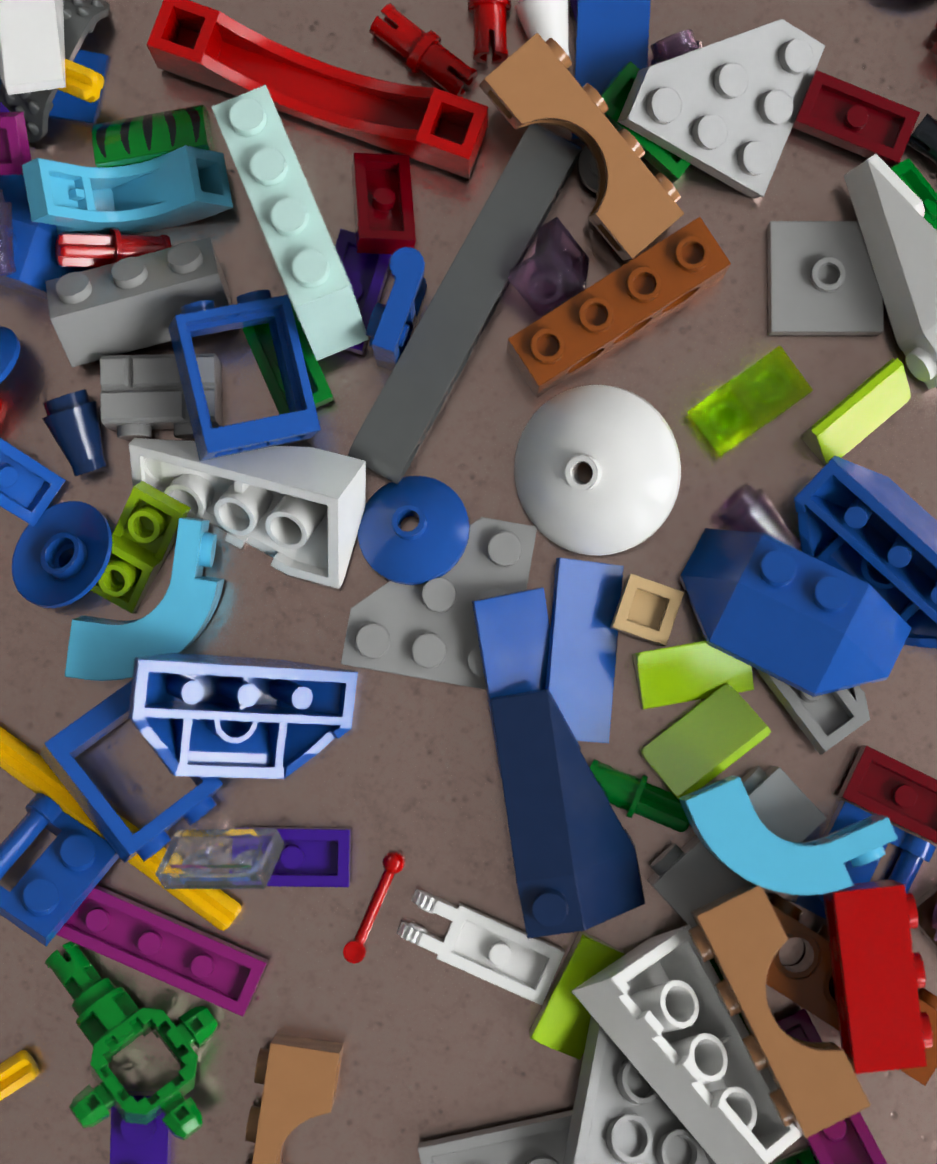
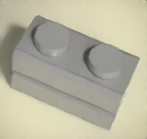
M215 353L195 354L212 427H222L221 361ZM174 354L101 356V421L109 430H117V438L124 440H133L134 438L150 439L152 438L151 429H174V437L194 439Z

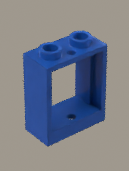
M257 290L238 296V304L217 308L214 300L189 303L180 308L181 314L175 315L168 326L200 461L310 439L321 430L289 294L272 297L270 290ZM269 323L290 413L213 428L191 337Z
M132 680L45 742L40 754L124 863L136 854L143 861L156 854L172 840L166 831L183 818L191 826L217 806L212 796L223 785L218 777H190L196 784L194 789L135 834L129 830L74 758L129 719Z

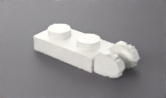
M415 890L411 901L417 904L418 908L431 914H438L452 922L444 940L428 932L420 925L401 922L397 931L399 936L436 953V959L539 1005L543 1004L564 956V949L537 937L527 939L526 932L461 903L457 907L423 890Z

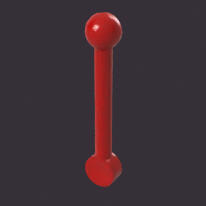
M389 852L384 856L382 862L384 872L355 938L348 941L344 946L343 955L349 963H359L366 955L367 950L364 943L394 875L401 872L405 865L403 856L398 852Z

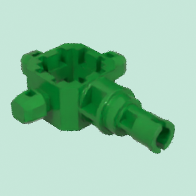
M72 941L62 946L65 950L64 956L69 962L63 958L57 949L47 958L45 964L48 968H51L74 1000L71 1007L78 1015L76 1024L93 1046L90 1066L92 1076L98 1083L94 1088L88 1085L77 1094L69 1106L70 1111L82 1128L93 1127L109 1117L110 1112L108 1110L115 1106L125 1122L147 1125L163 1112L165 1117L162 1119V1123L175 1137L184 1141L203 1126L201 1112L193 1099L190 1097L185 1100L183 1097L194 1089L198 1056L191 1047L196 1045L200 1048L214 1035L218 1027L216 1019L205 1006H198L178 1018L180 1024L175 1026L164 1010L145 1007L139 1009L124 987L116 988L110 978L102 979L78 944ZM152 1031L156 1038L162 1040L179 1063L180 1071H178L177 1077L148 1099L144 1097L137 1103L134 1097L127 1093L116 1078L108 1063L112 1061L113 1055L131 1044L141 1034L145 1037Z

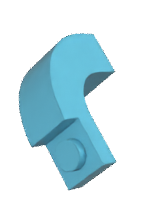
M185 145L148 161L117 167H85L42 158H36L22 165L31 221L56 225L58 234L63 232L109 234L112 228L119 229L123 235L151 232L195 222L233 208L224 154Z
M192 517L179 518L170 584L162 601L148 615L140 619L127 621L84 615L72 619L64 677L96 681L132 678L136 657L181 653L196 640L211 620L217 608L224 584V579L202 576L203 566L212 567L216 551L217 535L215 533H208L210 520Z
M730 775L678 798L694 833L715 859L742 878L763 888L780 893L818 895L853 886L844 863L850 860L853 867H858L873 862L886 854L883 845L898 839L889 818L874 814L813 841H785L773 834L761 822L741 778Z

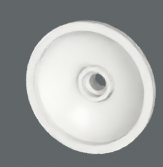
M579 386L566 390L548 400L535 412L527 423L520 437L515 455V483L519 499L527 516L534 526L550 541L579 554L610 555L628 550L644 542L661 527L669 516L680 487V454L669 425L662 415L645 399L633 392L615 386ZM583 461L588 463L593 471L592 478L588 483L581 481L577 474L578 466Z

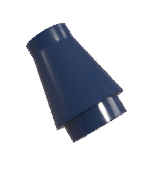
M87 390L76 391L44 402L43 405L47 416L42 419L70 463L74 476L76 477L106 467L97 401H90Z

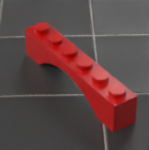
M163 0L147 42V47L159 69L235 96L266 85L277 111L392 152L409 155V158L468 179L488 128V106L435 87L412 86L384 81L327 64L270 40L218 10L190 0Z

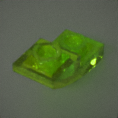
M779 345L735 379L732 378L691 408L687 413L719 457H722L814 390L781 345Z

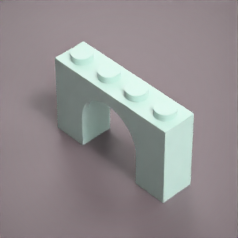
M261 86L212 106L216 120L316 360L318 361L369 340L351 284L267 86Z

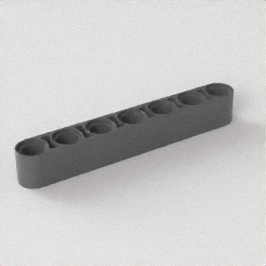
M539 124L529 125L355 437L348 453L349 457L366 461V468L395 484H399L574 170L582 147Z

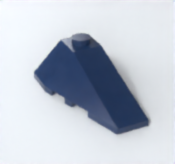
M549 689L491 698L516 882L527 939L585 931L644 905L645 896L635 844L627 830L622 827L601 783L597 782L581 753L579 743Z

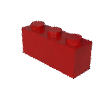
M892 879L854 883L853 886L823 894L841 1048L844 1050L854 1073L862 1074L926 1067L925 1048H932L933 1033L927 1012H920L918 989L925 987L926 977L921 954L913 952L911 929L918 927V910L914 895L906 893L905 884Z

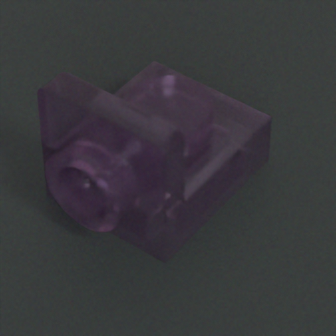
M555 217L539 228L535 254L513 267L509 271L508 279L536 315L542 317L586 289L589 257L558 217Z

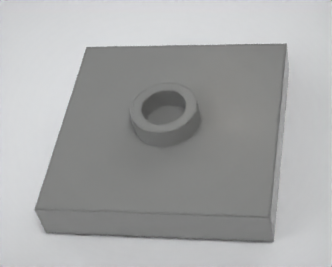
M858 221L769 222L767 226L768 335H880L884 332L883 298Z

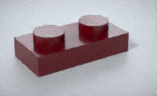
M816 70L792 128L866 158L876 153L891 168L900 163L920 112Z
M354 153L352 184L357 253L394 254L400 248H415L416 234L409 155Z
M862 745L838 797L873 814L887 816L890 822L937 844V780L869 746Z

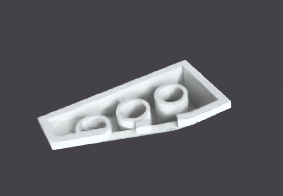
M0 0V79L8 95L66 87L63 0Z
M875 153L846 173L844 179L897 344L906 356L905 361L910 372L918 380L924 382L930 390L937 387V229H934L924 218L925 208L922 200Z
M134 438L129 443L133 487L139 482L144 481L189 506L191 509L187 517L210 520L209 523L227 532L225 541L240 549L247 543L273 558L270 566L287 575L337 589L340 588L344 582L365 510L366 461L314 447L272 446L200 461L195 441Z

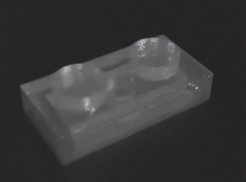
M276 828L176 830L155 874L164 889H266L285 843Z

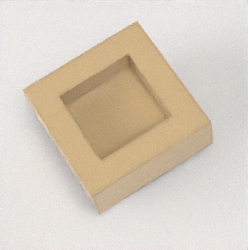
M629 574L610 628L660 646H666L684 592L634 574Z

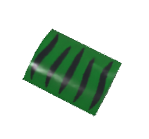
M204 105L94 124L92 128V145L95 165L97 167H117L136 164L157 158L185 145L214 151L208 112Z

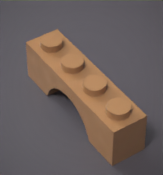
M537 32L484 78L479 87L515 130L534 124H551L569 130L586 144L593 155L598 171L597 196L587 218L622 260L633 259L685 214L676 203L681 199V196L665 175L659 172L654 176L640 158L645 155V152L637 139L625 128L618 132L604 115L609 108L598 91L589 83L581 87L568 71L572 62L564 49L552 38L545 42Z
M751 882L692 911L691 914L697 926L688 930L690 937L703 962L714 959L724 979L715 984L716 990L730 1017L738 1013L741 1014L750 1032V1035L741 1040L756 1070L759 1072L768 1068L777 1087L776 1090L768 1093L783 1125L787 1127L795 1123L798 1130L807 1138L871 1106L842 1048L834 1042H809L792 1037L779 1027L771 1014L766 996L767 974L773 958L788 938L763 887Z
M276 1033L270 1043V1049L260 1048L254 1083L264 1084L261 1107L251 1106L245 1141L255 1143L252 1164H281V1150L288 1135L303 1122L319 1115L331 1113L336 1097L344 1043Z

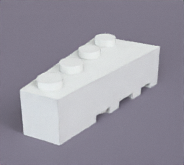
M690 924L647 939L571 991L716 1164H769L803 1136L795 1123L785 1127L780 1120L768 1093L776 1090L777 1087L768 1068L758 1072L753 1065L741 1040L750 1034L739 1014L730 1017L715 987V984L720 982V979L711 962L707 961L704 963L688 932L691 929Z

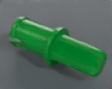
M596 759L593 760L590 769L597 782L601 783L609 797V803L628 811L627 817L632 818L635 813L678 832H685L688 829L690 823L680 801L672 793L646 783L648 777L645 775L639 779L618 771Z

